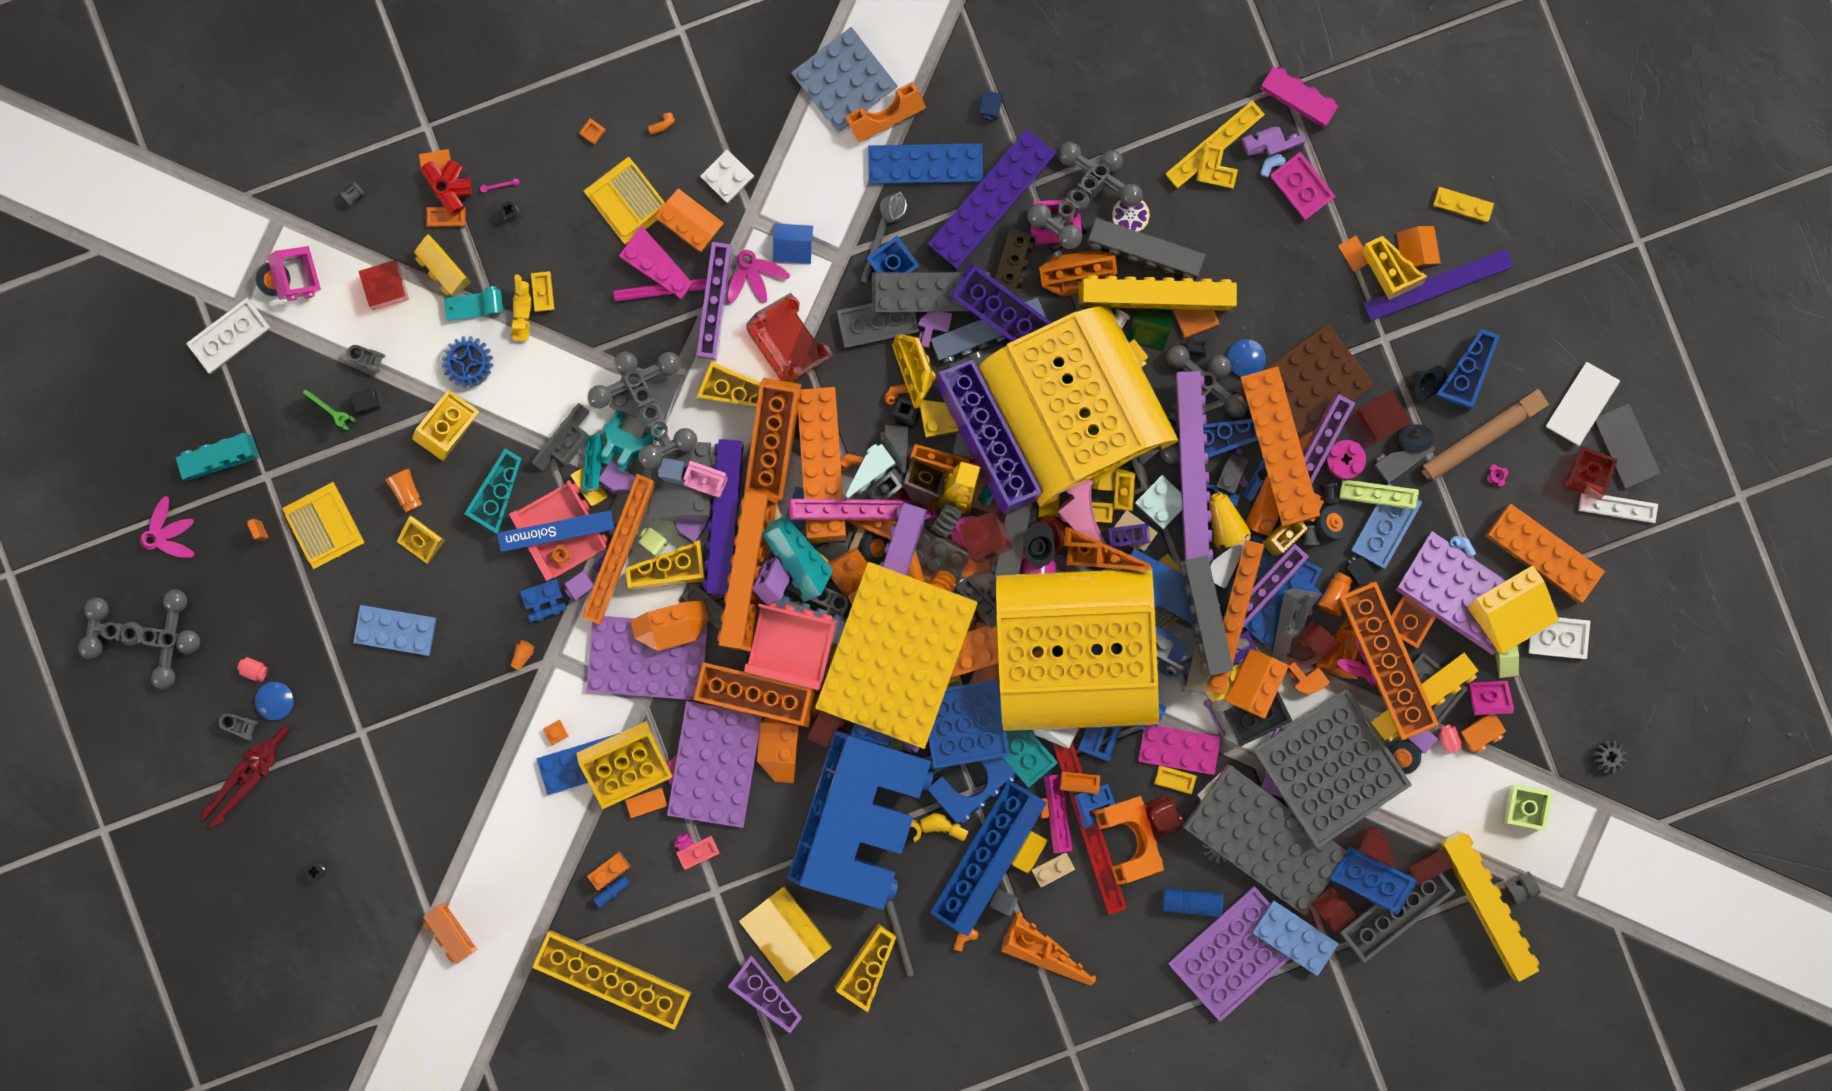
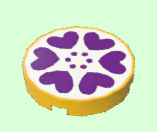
M1118 200L1112 211L1113 224L1137 232H1141L1147 226L1150 218L1149 208L1143 200L1138 206L1132 208L1124 206Z

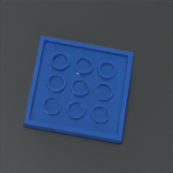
M998 679L947 687L929 736L933 768L1010 756L1007 733L1003 731Z

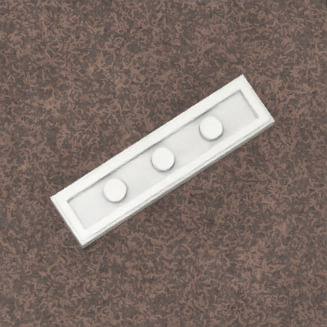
M1581 492L1578 511L1655 523L1658 504Z

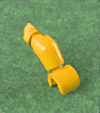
M516 274V293L513 297V318L516 320L512 322L511 339L515 341H528L530 322L526 320L529 319L531 310L529 284L522 281V277Z
M933 813L921 819L920 823L916 820H912L911 826L917 830V833L913 836L914 842L921 837L922 832L930 833L934 831L944 833L947 831L950 836L964 841L968 831L960 828V824L956 822L950 823L951 820L939 813Z

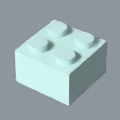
M1161 475L1134 504L1158 528L1163 530L1182 510V494Z

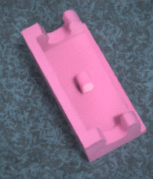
M690 461L683 480H685L684 486L720 498L728 478L724 472Z

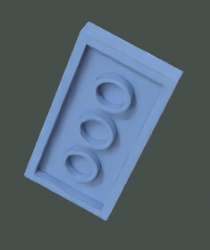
M1417 501L1416 510L1376 504L1351 551L1386 569L1422 502Z
M360 605L353 643L430 656L437 618Z
M1274 900L1252 932L1316 976L1319 975L1339 944Z

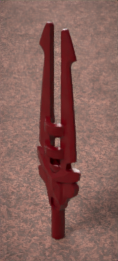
M283 725L272 740L261 745L255 744L251 747V751L243 754V756L249 758L248 761H241L214 801L209 805H205L202 820H205L237 782L242 785L210 823L209 827L213 828L224 822L225 814L261 780V772L265 776L268 775L269 767H273L275 763L274 755L278 747L277 744L290 730L286 725Z

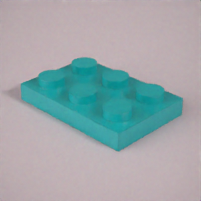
M1030 730L1006 731L1010 756L1003 758L1029 788L1058 762Z

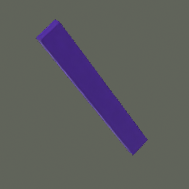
M1507 249L1428 278L1424 281L1423 285L1391 300L1388 299L1387 295L1365 302L1363 305L1369 320L1373 321L1513 267Z

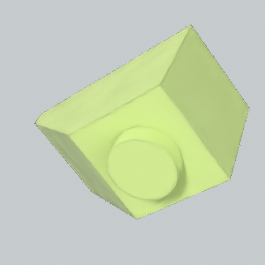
M651 527L648 530L645 528L639 535V543L657 557L670 543Z
M1518 646L1502 655L1497 650L1495 657L1499 678L1518 676Z

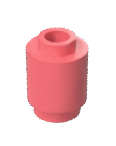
M246 657L244 660L241 659L237 670H239V675L256 682L258 680L262 682L267 674L268 667H265L261 662Z
M1448 724L1439 728L1440 732L1437 735L1444 751L1446 750L1448 754L1462 749V741L1455 726L1451 727Z

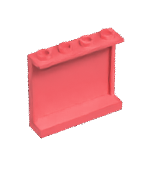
M568 480L563 486L509 515L516 528L519 529L589 515L588 510L591 508L585 499L582 500L579 493L581 491L576 483L572 484ZM603 532L530 546L528 549L546 581L549 582L608 549L607 543L609 540ZM558 544H563L564 548L572 551L573 554L571 558H568L565 566L562 567L558 565V562L550 559L549 556Z
M776 602L768 605L760 603L758 607L761 608L749 663L745 664L744 672L816 690L822 689L837 620H833L832 616L827 614H821V616L813 615V611L802 609V612L796 611L795 607L790 605L779 607L776 606Z

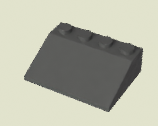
M697 442V445L691 451L682 452L676 450L663 458L683 461L687 465L692 461L711 468V443ZM659 466L651 469V479L655 480L656 484L650 497V520L708 522L709 494L684 485L665 482L658 477Z

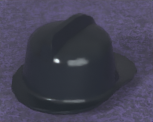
M1437 365L1428 370H1418L1412 374L1410 381L1406 383V387L1410 389L1418 401H1424L1442 388L1447 379L1446 369L1443 366Z
M1043 522L1032 524L1024 534L1025 555L1028 562L1033 566L1044 567L1055 556L1053 531L1048 524Z

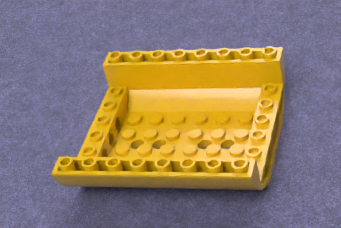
M1097 306L1079 312L1076 311L1007 344V346L989 356L977 367L1042 492L1037 499L1040 508L1057 500L1059 493L1158 446L1164 449L1179 442L1112 309L1108 306ZM1056 358H1061L1065 363L1062 367H1056L1053 361ZM1070 375L1073 381L1070 384H1065L1062 381V377ZM1088 409L1090 416L1082 418L1079 415L1080 410ZM1096 426L1099 429V433L1091 435L1088 433V428Z
M1152 569L1151 571L1108 570L996 576L997 633L1003 731L1159 724ZM1114 643L1122 645L1123 650L1120 654L1112 653L1111 646ZM1094 644H1100L1103 647V652L1100 655L1092 653L1091 647ZM1056 645L1063 648V654L1060 657H1055L1052 654V648ZM1036 646H1040L1044 650V654L1040 658H1036L1032 654V650Z

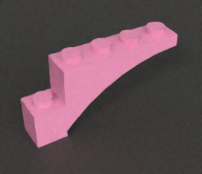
M1091 478L1066 490L1068 494L1073 496L1060 505L1058 512L1060 518L1064 522H1068L1072 529L1107 544L1097 526L1093 512L1091 485L1094 479Z

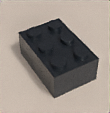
M1278 691L1265 718H1259L1236 706L1222 712L1239 747L1293 721Z

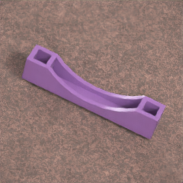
M610 462L599 478V485L613 494H629L637 474L634 472L630 474L627 471L622 472L618 470L619 464L617 462ZM673 521L678 535L691 544L698 541L707 528V523Z

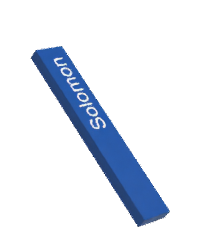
M610 510L499 532L497 535L500 550L505 552L615 530Z

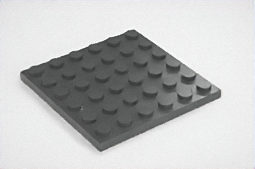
M1348 688L1252 751L1316 849L1412 786Z

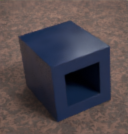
M984 90L979 116H983L982 119L987 121L998 120L1003 94Z

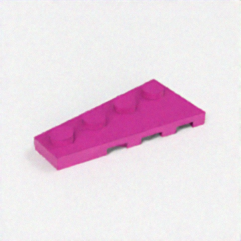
M642 226L639 227L619 255L621 259L681 300L693 285Z

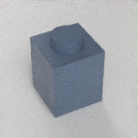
M663 458L658 468V477L665 482L684 485L685 480L683 479L689 465L683 461Z

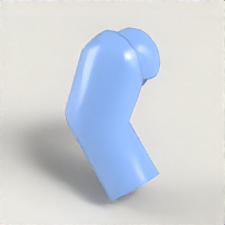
M1275 154L1266 158L1260 175L1268 178L1272 167L1284 165L1285 158L1281 154Z
M1460 536L1451 538L1450 545L1464 550L1468 558L1476 555L1469 539Z

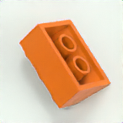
M680 189L676 190L655 216L657 221L700 253L704 251L724 224Z
M1249 649L1226 702L1259 718H1265L1289 665Z
M446 903L439 904L423 917L426 920L424 921L426 928L435 933L436 942L440 947L444 946L447 951L446 956L451 963L459 964L478 950Z

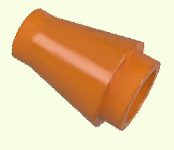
M521 640L516 645L510 666L521 670L534 653V646Z

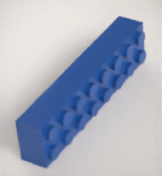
M1009 780L930 913L953 929L968 936L1047 802Z

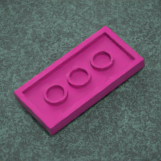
M1147 725L1145 730H1143L1138 761L1214 775L1221 737Z

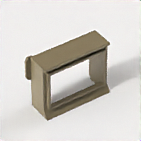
M1193 633V636H1194V637H1197L1196 643H1198V642H1199V640H1198V635H1194V633ZM1196 646L1187 683L1183 684L1181 692L1189 690L1203 694L1208 676L1202 672L1200 662L1203 661L1202 654H1198Z

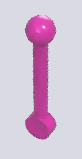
M515 178L510 182L482 185L480 190L486 193L488 190L509 185L517 186L519 185V180Z

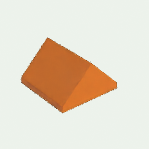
M1418 226L1396 232L1400 254L1407 261H1411L1415 268L1441 264L1434 226Z

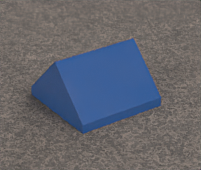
M775 223L773 262L811 264L813 226Z
M895 236L866 258L876 272H914L920 267L898 236Z

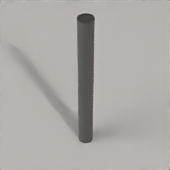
M883 216L881 217L869 255L880 248L888 223ZM868 260L861 281L864 283H868L873 269Z
M893 900L891 902L888 901L886 902L889 918L906 975L910 977L914 975Z

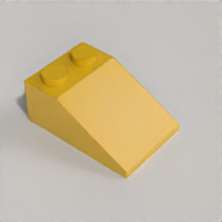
M447 390L415 429L412 440L444 461L480 411L450 390Z

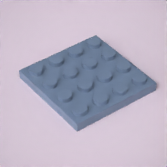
M852 27L848 28L791 72L792 76L837 133L849 125L845 116L860 108L868 111L898 88V85Z

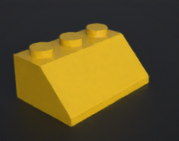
M429 234L425 236L414 251L417 255L415 259L422 267L426 265L430 270L428 275L434 281L439 280L442 284L440 288L447 296L451 294L455 297L471 282Z

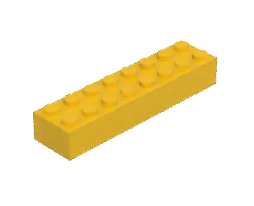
M1086 276L1078 284V307L1108 306L1110 308L1213 309L1217 311H1230L1237 306V283H1231L1229 279H1221L1220 282H1212V279H1201L1200 282H1193L1192 278H1183L1182 281H1174V278H1163L1162 281H1155L1154 277H1145L1144 280H1136V277H1125L1124 280H1117L1116 276H1106L1105 279H1098V276Z
M1458 831L1439 841V846L1511 978L1520 982L1538 972L1537 966L1539 962L1535 955H1531L1528 948H1530V945L1526 938L1520 936L1518 931L1521 929L1518 923L1509 916L1511 910L1506 903L1501 901L1500 896L1502 894L1499 888L1490 881L1492 876L1489 870L1482 866L1481 862H1483L1481 855L1472 848L1471 845L1474 843L1470 835Z
M551 930L548 931L532 967L673 1030L676 1029L692 993Z

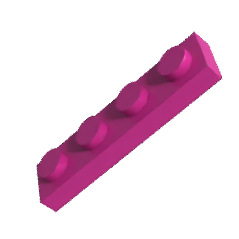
M1061 774L1044 776L1054 853L1072 851L1065 790H1060Z

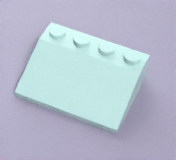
M875 444L867 450L868 454L865 456L846 493L848 500L857 499L876 484L877 481L896 468L895 461L882 444L879 446Z

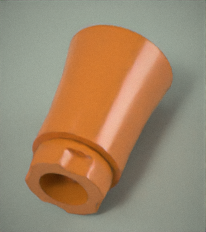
M410 469L403 470L385 479L400 505L403 506L405 513L422 505Z
M1335 573L1316 606L1326 613L1341 617L1343 606L1339 598L1349 592L1352 579L1342 573Z

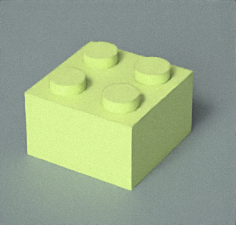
M1510 785L1503 823L1546 831L1552 792Z

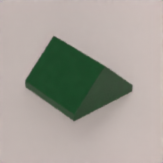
M1136 308L1127 340L1132 341L1135 339L1137 343L1164 350L1171 330L1174 313L1161 309Z

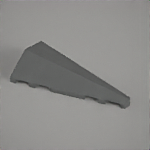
M1297 588L1284 592L1272 658L1284 663L1287 654H1292L1305 628L1307 616L1313 612L1311 606L1314 600L1320 598L1321 594Z

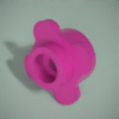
M1492 465L1487 481L1503 486L1508 470Z
M685 833L678 836L674 846L678 847L679 850L690 847L693 844L692 834L687 835Z

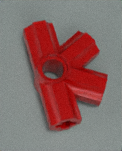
M453 160L447 161L442 172L434 161L425 163L420 168V171L433 189L436 197L441 201L450 216L459 214L464 209V206L458 197L471 196V179H458L463 171V167ZM440 186H446L444 191H438Z

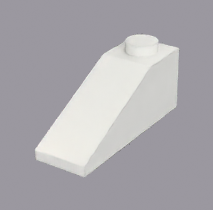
M1247 535L1245 539L1249 541L1250 537ZM1245 541L1230 547L1211 562L1210 567L1214 585L1222 589L1226 588L1241 558Z

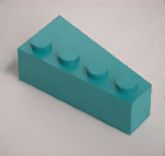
M242 433L229 439L219 440L212 445L200 446L195 451L181 452V456L176 457L182 480L188 481L258 459L259 454L253 436Z
M504 449L464 514L497 534L522 458Z
M786 515L770 522L763 533V537L774 555H779L784 571L788 570L793 578L791 582L794 587H798L802 592V600L806 602L821 595L833 569Z

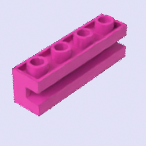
M1273 66L1261 85L1260 90L1325 129L1338 108L1336 101L1328 96L1326 98L1319 94L1320 91L1314 87L1308 88L1301 79L1290 77L1283 68Z

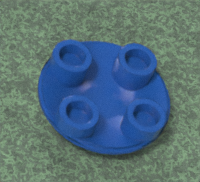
M1249 339L1240 340L1233 344L1227 357L1231 363V371L1241 377L1260 372L1266 361L1265 352L1261 345Z
M270 682L258 690L255 697V705L259 714L264 718L279 720L290 713L294 706V699L291 690L286 685L280 682Z

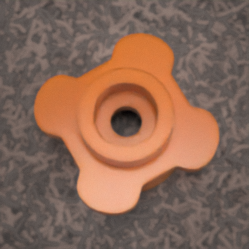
M558 544L549 556L550 559L555 560L562 567L565 566L566 561L573 554L572 551L565 549L563 544Z

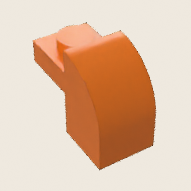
M1295 662L1289 664L1287 674L1293 681H1298L1292 687L1300 693L1313 694L1319 692L1330 683L1319 667L1305 676Z

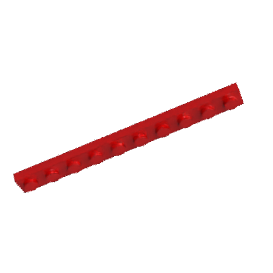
M1052 742L1061 771L1083 774L1073 742L1069 749ZM1068 791L1108 915L1125 910L1127 907L1120 886L1117 885L1112 870L1113 864L1102 831L1099 829L1098 823H1094L1086 829L1082 827L1081 816L1074 795L1083 792ZM1095 809L1089 811L1090 817L1095 815Z

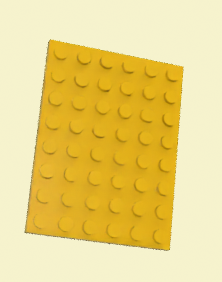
M868 562L815 708L925 749L978 602Z

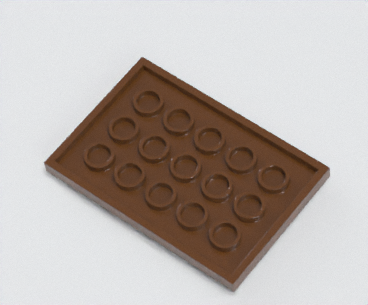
M1327 324L1265 369L1279 367L1299 439L1317 427L1334 393L1353 401L1374 386L1330 324ZM1241 386L1236 392L1247 400L1244 387Z

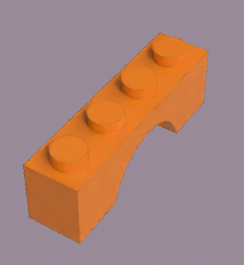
M912 81L895 91L894 101L884 111L871 113L860 108L848 114L845 118L859 143L879 132L885 131L896 123L902 122L911 115L919 113L926 106L919 90Z

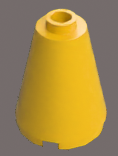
M1222 492L1213 494L1210 499L1209 509L1211 511L1214 546L1220 548L1219 545H1225V548L1245 541L1246 535L1251 536L1250 529L1226 494H1222Z

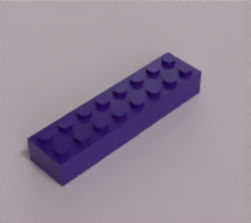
M1026 129L928 243V248L957 272L1056 156V152L1030 130Z
M972 263L948 294L1012 342L1052 323ZM1056 358L1053 361L1056 367H1062L1065 363L1061 358ZM1070 375L1062 377L1069 384L1073 381Z
M973 359L939 372L934 382L977 466L980 467V471L1002 514L1037 501L1042 492Z
M719 439L718 444L715 443L714 447L717 463H713V469L726 473L728 480L721 497L717 498L714 496V501H710V512L713 514L712 520H709L708 532L711 533V540H707V551L710 552V556L705 562L708 578H704V589L707 590L709 595L725 596L729 589L728 575L732 572L733 566L731 565V557L735 554L736 549L734 539L738 529L744 443L739 440Z

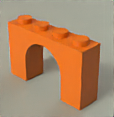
M1141 796L1094 811L1099 829L1124 824L1132 829L1137 839L1135 855L1126 862L1112 866L1117 885L1126 884L1164 870L1163 861L1159 855L1157 842L1153 836L1151 823L1147 817L1145 804Z

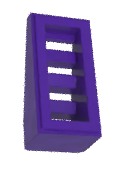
M1148 523L1108 528L1111 547L1150 543ZM1139 528H1142L1143 540H1140ZM1131 529H1134L1135 541H1132ZM1123 530H1126L1127 542H1124ZM1115 531L1119 532V543H1116Z

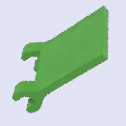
M307 390L303 391L305 395L331 413L339 427L349 430L350 428L345 424L346 421L351 420L355 423L354 417L344 412L335 411L313 393Z

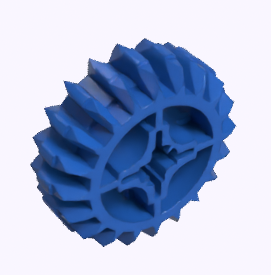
M462 336L461 343L458 339H454L456 345L453 346L449 343L448 346L451 350H444L448 357H442L443 361H447V363L442 364V368H448L444 374L446 376L450 375L449 381L455 380V385L458 386L462 381V387L466 388L467 382H469V386L473 388V381L481 385L480 378L485 381L487 380L484 376L485 372L491 374L487 367L494 366L492 363H488V361L493 360V356H487L491 350L489 348L485 349L486 343L479 345V338L473 343L472 336H469L468 342ZM467 347L462 356L454 357L460 349ZM473 348L480 351L482 361L474 359ZM469 357V359L474 363L469 364V366H466V364H464L461 361H464L466 358ZM453 363L462 366L463 376L457 375L453 368ZM481 367L475 375L469 377L473 368Z

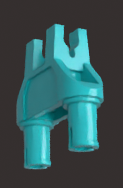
M616 411L611 421L603 426L607 444L601 453V457H603L601 462L609 465L615 454L620 455L617 464H619L618 470L625 472L631 462L638 459L641 448L645 445H653L655 440L651 436V430H648L643 438H639L619 429L626 419V415L623 412L620 414V411ZM656 428L654 433L659 435L660 430Z

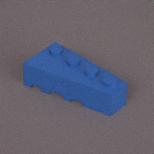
M1481 329L1437 393L1436 398L1473 410L1500 335Z
M1253 419L1219 422L1203 426V434H1207V445H1204V453H1208V459L1258 441Z

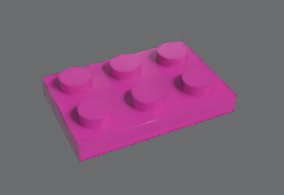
M1301 152L1270 175L1304 221L1336 197Z

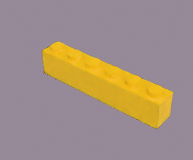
M1465 653L1421 684L1430 705L1435 704L1437 707L1446 701L1444 696L1448 693L1454 695L1461 689L1459 685L1466 681L1468 684L1477 678L1475 673L1478 670ZM1388 710L1371 721V724L1383 741L1387 739L1392 741L1398 736Z

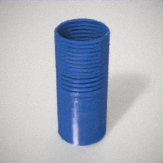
M1165 887L1163 912L1221 917L1223 893L1185 890L1182 888Z

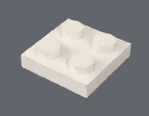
M726 150L700 177L728 204L754 178V175Z

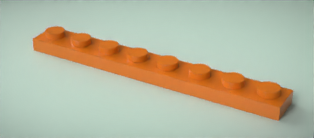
M640 474L636 475L582 618L600 625L602 624L656 484L655 480Z
M1245 540L1223 622L1232 665L1265 546L1264 544ZM1231 671L1209 676L1206 690L1225 694Z

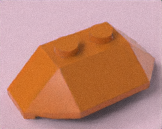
M1088 250L1055 256L1039 267L1041 285L1062 297L1078 294V284L1086 276H1098V279H1105L1106 276H1115L1117 274L1115 254Z
M704 600L683 602L649 611L630 620L635 640L656 651H661L695 642L710 619Z
M766 717L760 722L757 762L775 782L794 783L799 725Z

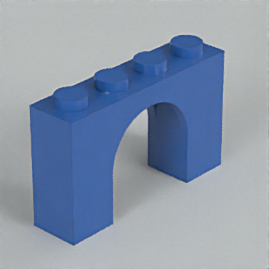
M1003 757L980 761L987 771V782L983 790L976 795L963 796L958 794L942 776H939L931 783L928 790L957 824L959 822L965 823L971 817L970 813L974 809L978 811L986 804L984 801L989 796L993 798L1000 792V786L1004 783L1006 785L1009 780L1013 781L1015 779L1013 775L1016 772Z

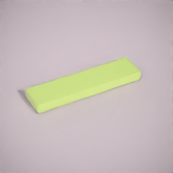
M1342 480L1339 499L1416 510L1419 490Z

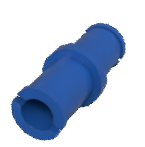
M622 875L613 884H608L606 889L593 898L599 908H602L612 898H617V894L631 884Z

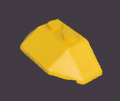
M897 334L892 347L913 406L918 408L935 381V373L930 367L929 357L926 355L919 338Z

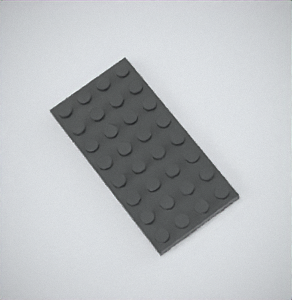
M1229 764L1226 765L1183 825V828L1304 916L1329 883L1332 874L1347 852L1332 840L1316 849L1288 807Z

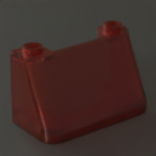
M791 292L756 312L746 323V329L780 381L795 383L831 359L834 354L828 344L823 342L816 343L797 315L800 303Z

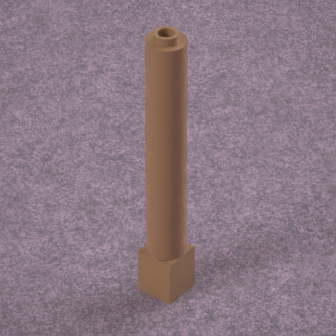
M1539 389L1535 390L1423 464V470H1421L1426 480H1436L1548 406L1549 403Z

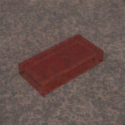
M1441 850L1408 869L1413 878L1416 879V884L1420 885L1452 868V865L1444 850Z

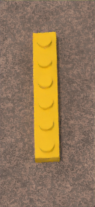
M1252 100L1171 168L1165 176L1178 189L1198 172L1204 143L1222 146L1226 149L1264 117L1265 114Z

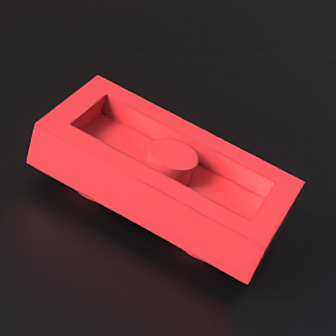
M712 836L676 852L684 870L720 854Z

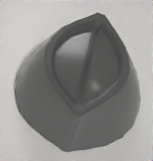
M901 191L885 196L880 203V212L888 223L901 221L907 213V202Z

